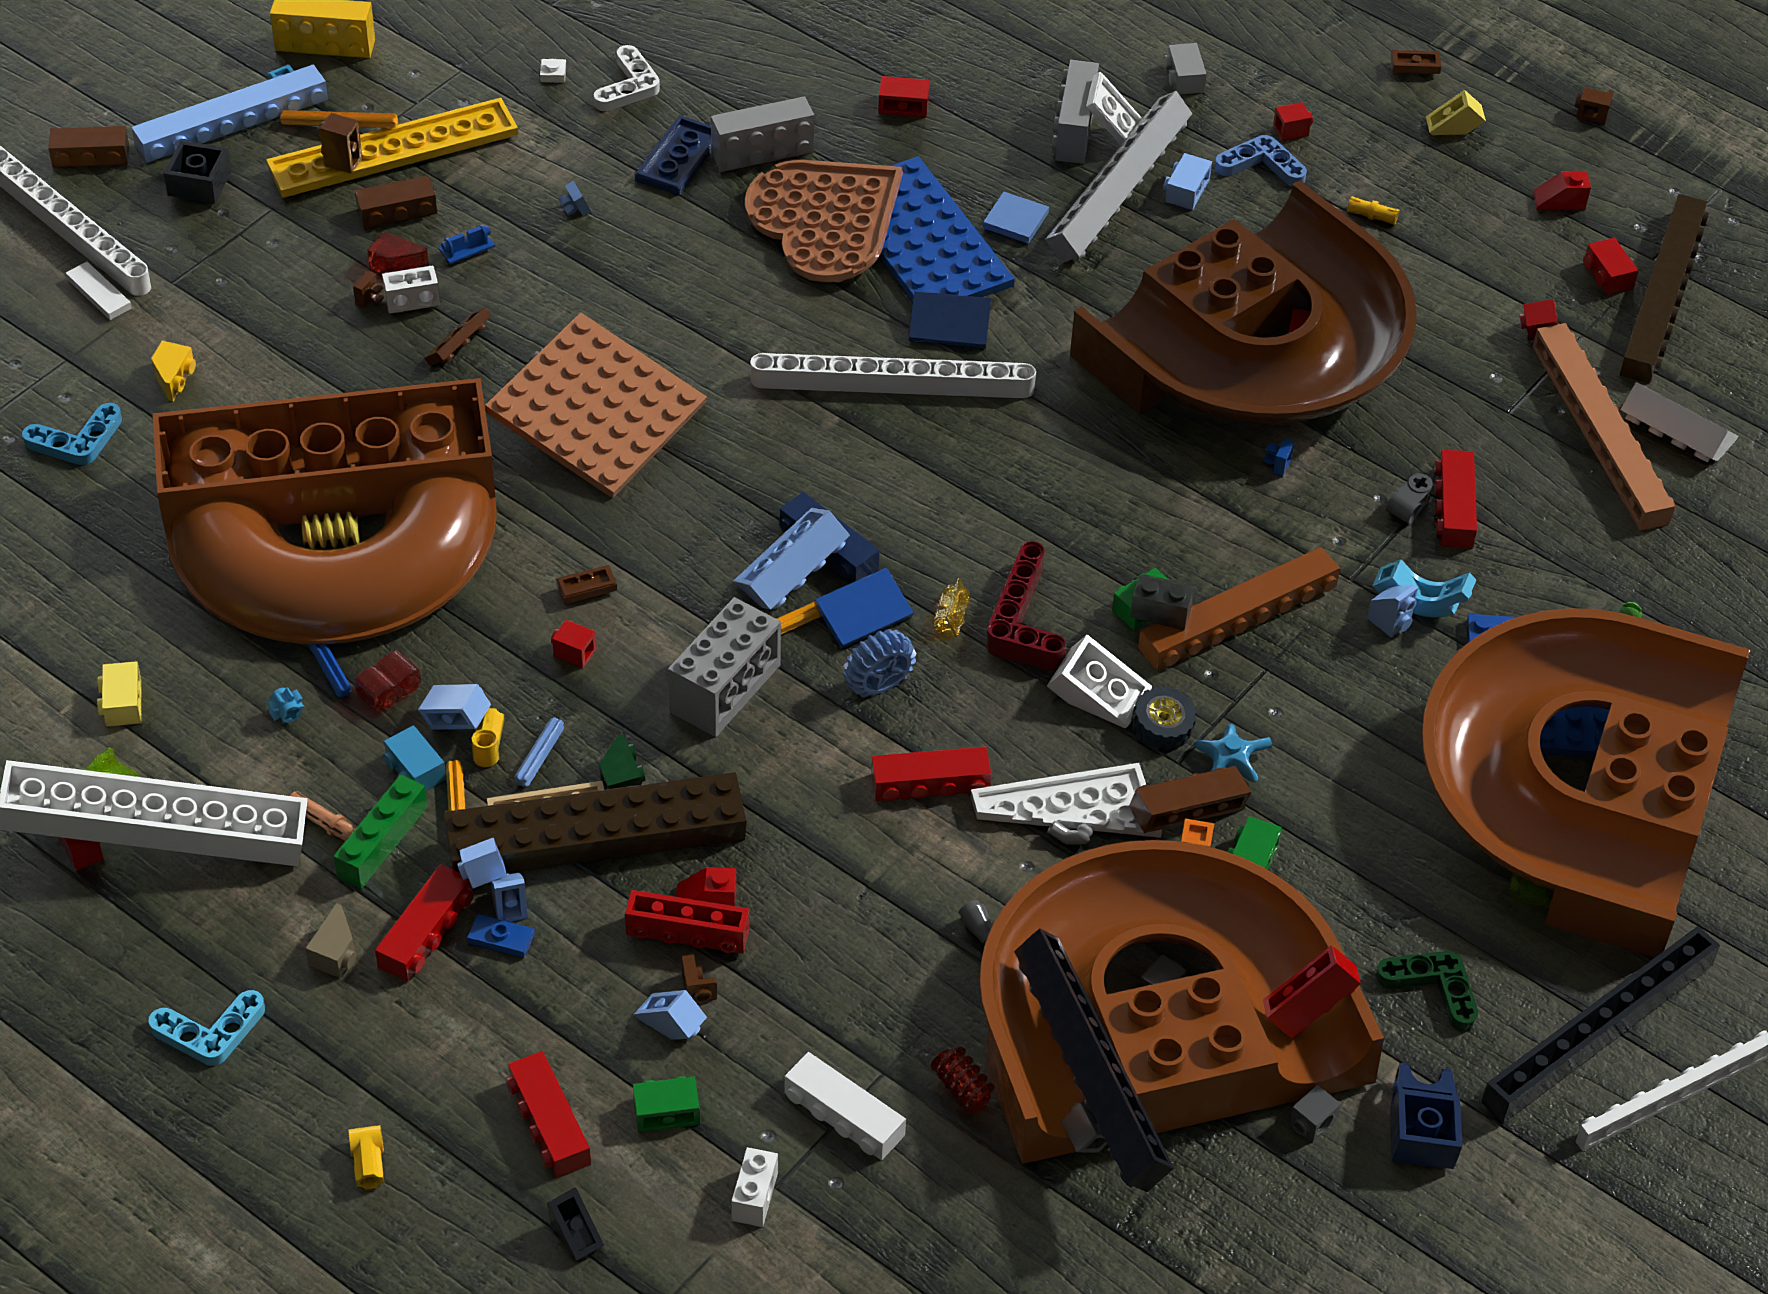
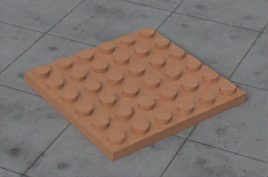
M580 313L485 405V412L613 499L706 403L707 396L583 313Z

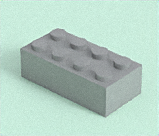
M1070 60L1069 69H1064L1062 84L1066 85H1061L1059 99L1061 101L1058 100L1056 115L1058 117L1055 116L1053 131L1057 134L1053 135L1052 150H1056V161L1085 163L1093 114L1086 107L1093 75L1098 73L1099 63Z
M805 96L711 116V153L720 172L814 152V113Z

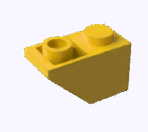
M161 341L151 360L157 382L168 401L173 402L178 393L183 391L188 376L193 374L196 361L193 359L191 347Z

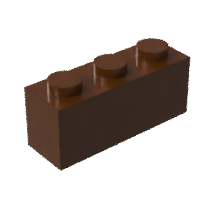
M126 126L50 128L48 150L52 167L128 164L129 140Z
M429 176L355 190L357 211L363 228L437 214L436 195Z

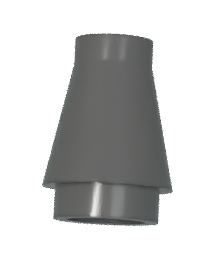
M973 900L959 910L960 922L985 946L993 925L985 904H980L978 900Z

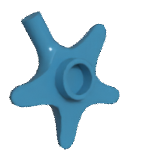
M1228 724L1222 739L1214 741L1197 740L1194 746L1212 758L1213 767L1211 771L1217 768L1236 766L1245 779L1257 782L1258 775L1251 766L1249 757L1256 751L1272 748V742L1270 737L1253 741L1243 740L1237 735L1235 725Z

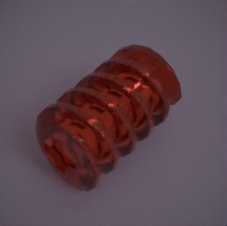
M961 1046L956 1049L942 1051L932 1060L930 1064L931 1069L943 1081L944 1086L950 1090L951 1095L958 1100V1104L965 1109L966 1114H976L989 1102L995 1085L991 1082L986 1083L987 1075L984 1073L979 1074L980 1066L977 1064L972 1065L973 1058L969 1055L965 1056L966 1049Z

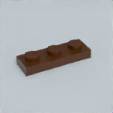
M484 307L471 313L424 357L430 366L439 362L443 365L454 357L452 352L456 348L458 350L463 348L470 342L468 337L472 333L477 334L486 327L484 322L491 316L490 312Z

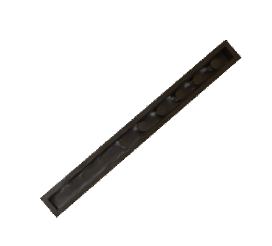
M1678 194L1623 360L1620 376L1650 383L1652 375H1658L1662 364V359H1658V357L1664 358L1668 345L1667 342L1663 341H1669L1673 326L1669 325V323H1675L1679 310L1674 307L1680 308L1684 295L1683 292L1679 291H1685L1689 276L1685 274L1690 275L1694 260L1690 258H1696L1699 244L1695 242H1701L1705 229L1700 226L1705 227L1710 212L1705 211L1708 201Z

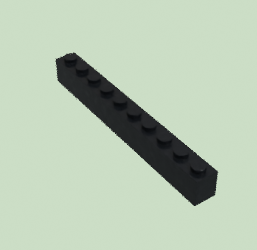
M1697 926L1489 1080L1486 1084L1481 1103L1502 1123L1506 1122L1711 968L1720 944Z
M1039 928L1014 951L1019 961L1018 967L1027 977L1030 984L1029 990L1037 998L1041 1006L1040 1013L1048 1021L1052 1029L1051 1035L1059 1043L1063 1051L1062 1058L1070 1066L1074 1074V1083L1082 1090L1086 1100L1084 1103L1097 1121L1096 1128L1109 1146L1108 1153L1117 1162L1121 1170L1120 1177L1122 1181L1131 1188L1135 1187L1148 1192L1168 1175L1174 1167L1059 938Z

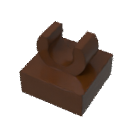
M367 270L353 285L355 305L362 308L369 302L379 305L384 299V296L379 294L383 286L377 283L375 273Z

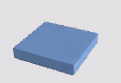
M1003 192L984 220L983 228L1029 244L1048 215L1049 207Z

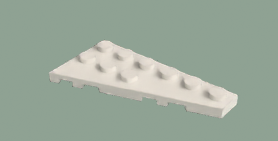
M1139 763L971 789L970 797L976 817L980 820L1050 826L1055 820L1070 829H1077L1080 824H1086L1093 831L1161 838L1162 829L1144 833L1129 808L1136 788L1146 785Z

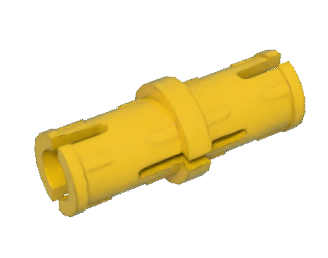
M1351 196L1347 207V212L1363 215L1371 221L1376 219L1392 225L1396 224L1399 216V209L1380 205L1378 201L1373 200V202L1353 196Z

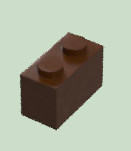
M331 113L320 124L318 131L319 136H321V154L323 155L324 166L351 174L363 159L358 120Z

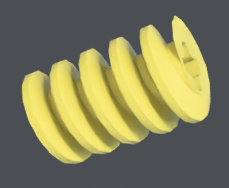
M338 512L335 514L334 521H331L328 513H326L323 522H320L317 514H314L312 522L309 523L306 515H303L302 535L304 547L306 542H308L310 548L315 549L316 543L319 541L321 547L326 548L327 542L330 540L334 548L337 547L339 539H341L344 547L349 544L350 538H352L355 545L359 544L358 516H356V519H353L351 513L347 512L345 520H342Z

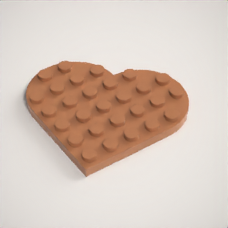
M813 160L785 161L776 164L775 169L766 174L761 172L751 182L745 196L747 216L751 224L759 232L772 239L782 240L785 259L796 273L811 281L839 283L863 273L878 259L884 245L903 176L902 167Z

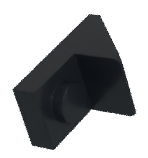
M574 1187L547 1202L551 1228L553 1231L560 1232L573 1260L577 1261L604 1246L577 1188Z

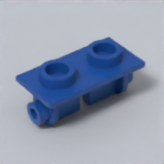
M481 224L476 228L468 230L466 237L460 233L453 237L445 238L441 246L438 247V250L449 264L493 248L495 244L488 237L491 234L488 225L483 226Z

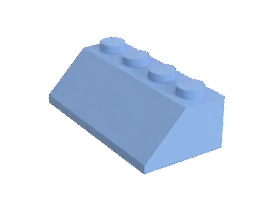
M811 508L735 578L733 582L762 608L776 609L785 602V596L792 589L797 590L806 582L805 577L810 572L819 570L826 563L825 558L831 553L841 550L846 544L845 540L850 535L829 510Z

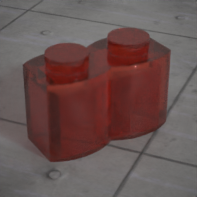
M399 650L389 653L377 665L365 669L353 680L355 692L376 712L391 708L399 697L413 693L422 682L420 670Z

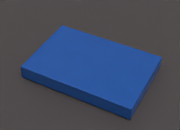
M887 568L817 598L814 602L841 649L863 640L869 635H874L878 631L909 619L914 614Z

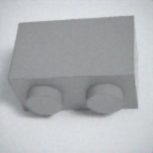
M1197 43L1169 45L1168 55H1164L1165 70H1169V84L1174 86V90L1178 94L1204 93L1206 71Z

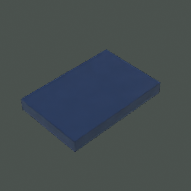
M914 291L909 341L986 348L991 298Z

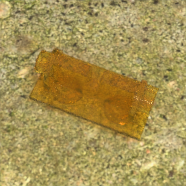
M957 578L955 585L949 584L943 589L939 602L940 609H937L933 621L937 632L952 630L955 637H958L960 627L964 623L966 606L970 602L969 591L964 587L960 578Z

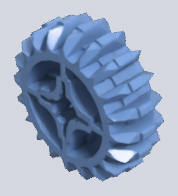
M887 629L884 632L878 631L875 636L869 635L867 640L864 642L860 641V645L852 649L853 653L846 657L847 662L843 665V675L848 686L856 694H859L862 698L868 695L874 697L876 694H882L887 690H891L894 686H899V682L907 678L906 674L913 670L912 665L916 662L915 656L917 653L909 638L898 630L891 631Z

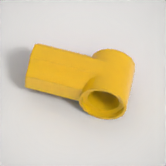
M495 708L487 710L472 736L473 760L480 767H491L499 760L498 749L504 724V714L498 712Z
M381 1125L349 1129L351 1156L354 1157V1173L357 1187H362L365 1190L375 1189L384 1183L381 1153H384Z

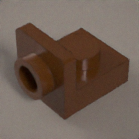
M694 955L682 956L684 990L697 1003L716 1000L717 979H703L702 967H696Z

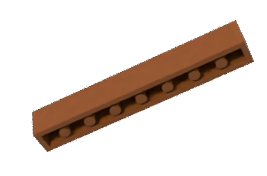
M1319 547L1192 606L1185 630L1160 624H1153L1140 630L1138 649L1156 670L1172 666L1180 659L1189 655H1195L1212 644L1216 645L1223 639L1234 634H1240L1246 628L1257 623H1263L1280 612L1284 613L1295 605L1308 602L1323 592L1333 590L1338 583L1340 567L1322 547Z

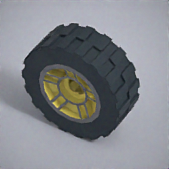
M1157 686L1150 690L1147 689L1142 695L1140 694L1135 703L1131 717L1132 730L1136 733V737L1139 740H1142L1147 746L1154 747V749H1177L1180 745H1184L1192 734L1197 714L1196 709L1193 707V702L1187 698V695L1180 693L1175 688Z

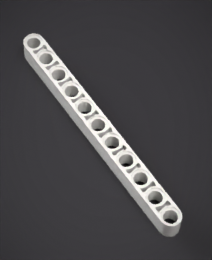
M0 146V187L130 294L142 296L151 290L148 267L143 261Z
M759 353L751 358V383L757 388L1028 398L1035 391L1036 370L1032 365L1026 363Z

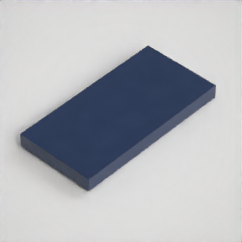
M679 115L635 173V181L680 195L711 153V125Z

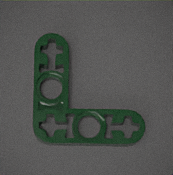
M1452 951L1389 957L1379 962L1375 975L1377 982L1385 988H1400L1437 983L1451 1026L1456 1030L1464 1032L1470 1031L1475 1027L1478 1018V1008L1463 961L1458 954ZM1448 963V966L1453 967V969H1448V967L1443 964ZM1421 965L1426 968L1427 972L1425 974H1416L1412 971L1411 967ZM1385 970H1390L1391 974H1395V976H1390ZM1457 986L1463 990L1464 994L1460 996L1452 995L1448 988ZM1463 1005V1014L1465 1017H1469L1468 1019H1464L1462 1015H1459L1460 1006Z

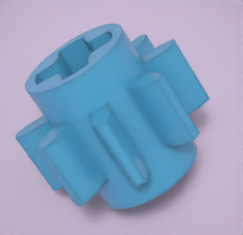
M288 687L279 688L271 694L270 701L267 702L270 708L268 712L274 721L281 718L283 723L293 722L302 713L301 709L304 708L302 704L303 698L297 689L291 692Z

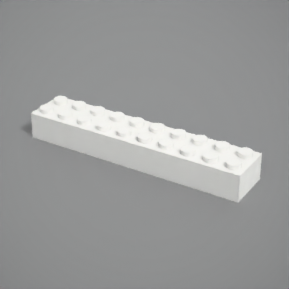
M6 760L0 790V830L299 866L308 798Z

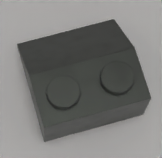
M1146 574L1139 575L1133 594L1130 618L1185 630L1197 586Z

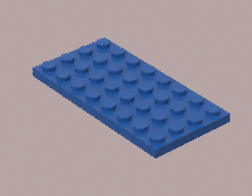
M919 156L891 165L902 167L903 176L879 257L912 301L914 299V291L985 297L1014 286L1015 278Z

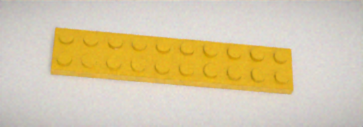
M497 98L398 124L396 128H383L360 134L363 159L351 174L324 166V159L321 154L322 145L269 158L266 161L273 180L282 198L517 136L518 127L502 98Z

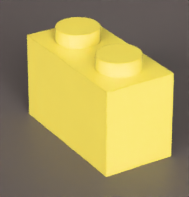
M138 662L103 664V676H98L99 693H102V698L97 699L99 716L104 715L106 727L141 724V676Z

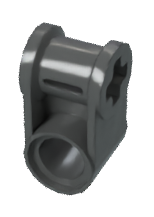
M1419 473L1412 475L1392 495L1386 506V511L1411 524L1429 502L1428 493L1432 489L1431 478Z

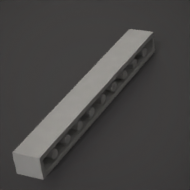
M1177 91L1164 95L1155 102L1045 239L1062 263L1070 260L1077 261L1085 255V249L1097 240L1098 237L1096 235L1099 231L1108 226L1110 217L1120 211L1121 208L1119 206L1131 197L1133 188L1142 183L1144 174L1153 169V163L1165 154L1164 149L1176 140L1175 135L1187 126L1186 121L1190 118L1192 112Z

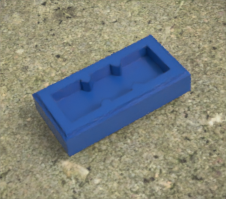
M477 914L467 936L468 944L525 958L535 931L534 928Z

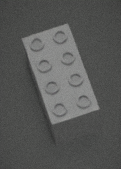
M734 597L668 668L669 712L717 737L781 665V621Z

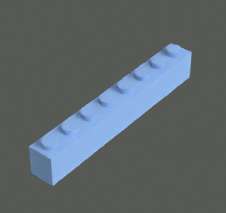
M313 64L133 126L134 143L145 162L148 163L174 154L180 140L203 144L278 118L283 110L298 111L328 100L326 81Z

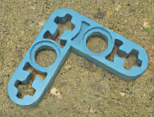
M254 990L242 992L210 1030L172 1009L159 1008L149 1016L150 1030L157 1039L206 1065L216 1066L228 1058L265 1012L264 999L259 992ZM167 1020L169 1021L170 1026L166 1024H162L160 1027L158 1026L159 1022L165 1023ZM229 1023L240 1025V1028L233 1033L223 1030ZM186 1032L197 1034L192 1041L184 1042L180 1040L181 1035ZM217 1046L219 1048L218 1052L214 1050Z

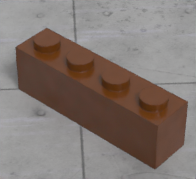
M1236 766L1217 768L1202 774L1194 773L1188 777L1175 780L1168 779L1162 783L1143 785L1136 788L1129 808L1143 832L1148 833L1182 825L1185 819L1199 821L1242 811L1250 797L1251 790Z

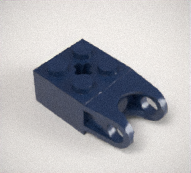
M1399 1063L1390 1107L1392 1161L1454 1169L1462 1150L1460 1097L1457 1096L1453 1074L1450 1069H1441L1437 1083L1425 1084L1413 1076L1407 1063Z

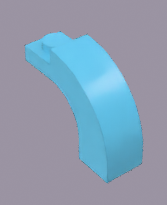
M1400 559L1380 568L1373 587L1380 594L1389 587L1415 585L1418 587L1416 595L1417 603L1413 613L1425 617H1446L1454 615L1459 603H1464L1471 597L1476 579L1469 572L1445 582L1428 581L1416 575Z

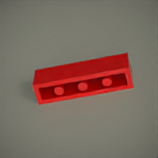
M1442 449L1440 460H1435L1434 476H1438V479L1435 480L1434 495H1439V499H1436L1435 515H1439V519L1436 520L1435 533L1440 535V546L1473 549L1477 533L1474 452Z
M986 746L872 756L871 776L875 801H893L896 799L940 795L951 796L953 794L971 793V789L990 787L991 769Z
M440 864L375 949L377 967L408 982L415 972H420L429 953L438 948L447 929L453 928L459 913L472 902L474 892L472 891L469 878L463 880L461 873Z
M541 1051L508 1063L509 1076L505 1078L508 1090L511 1095L516 1094L519 1099L517 1107L522 1119L528 1118L530 1126H528L533 1143H539L542 1148L540 1155L545 1168L551 1167L555 1177L558 1178L591 1165L590 1147L544 1052Z

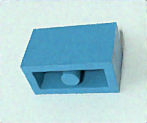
M414 725L384 741V761L391 770L395 769L398 776L401 774L424 785L426 791L446 781L444 761Z

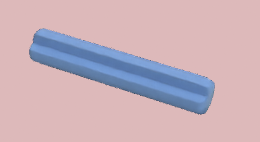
M553 717L548 721L514 776L517 785L522 787L529 786L564 730V722L561 719L558 720Z

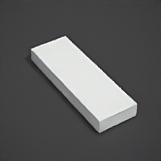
M85 262L66 272L67 280L109 320L132 309L131 302L90 263Z

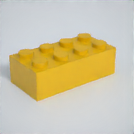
M274 0L270 11L275 51L360 58L371 57L375 43L371 2L350 0Z

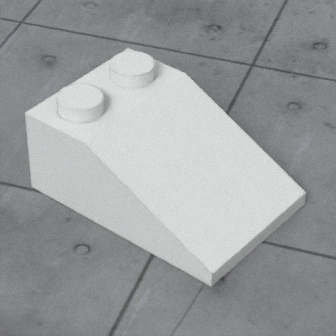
M1088 635L1071 647L1047 685L1048 688L1068 704L1123 728L1128 727L1130 724L1134 706L1140 694L1142 695L1145 690L1152 688L1149 683Z

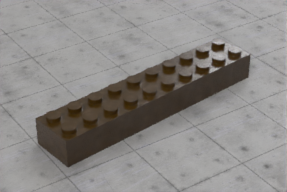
M736 772L444 812L451 869L459 873L457 863L462 862L459 850L494 838L504 862L506 873L745 840L747 823Z

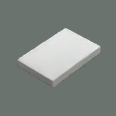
M1101 72L1093 75L1086 107L1115 140L1122 145L1142 120V117Z

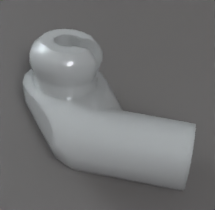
M1054 820L1047 833L1066 845H1085L1090 841L1089 837L1092 835L1093 830L1086 824H1080L1077 831L1069 830Z

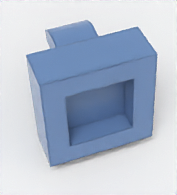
M572 181L565 185L569 194L560 197L559 201L567 215L574 214L577 209H579L582 216L592 212L575 182Z

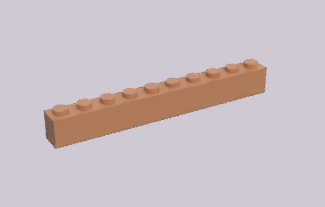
M1566 323L1537 328L1533 343L1536 354L1639 530L1669 525L1672 514L1675 511V503L1665 491L1662 480L1653 471L1650 460L1646 459L1641 451L1640 443L1631 434L1628 423L1624 422L1619 414L1617 405L1613 404L1610 399L1608 390L1600 382L1595 368H1592L1588 362L1585 351L1579 347L1575 334L1569 330Z

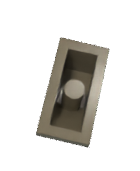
M335 904L307 945L306 954L309 966L338 978L342 977L346 969H350L356 960V952L342 906Z

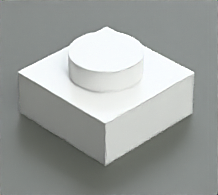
M542 59L541 82L565 83L566 60Z

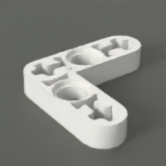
M625 45L617 50V63L628 79L596 90L594 92V105L598 110L610 111L659 93V78L637 48ZM636 69L644 70L643 72H639V73H638V72H633V70H636ZM626 90L632 91V93L623 94L621 92Z

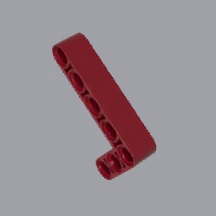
M1028 541L1020 547L988 624L986 648L994 656L1055 671L1065 658V639L1058 634L1021 624L1043 572L1045 553L1044 546L1041 543Z

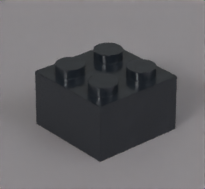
M180 140L164 171L167 196L216 204L232 171L228 148Z

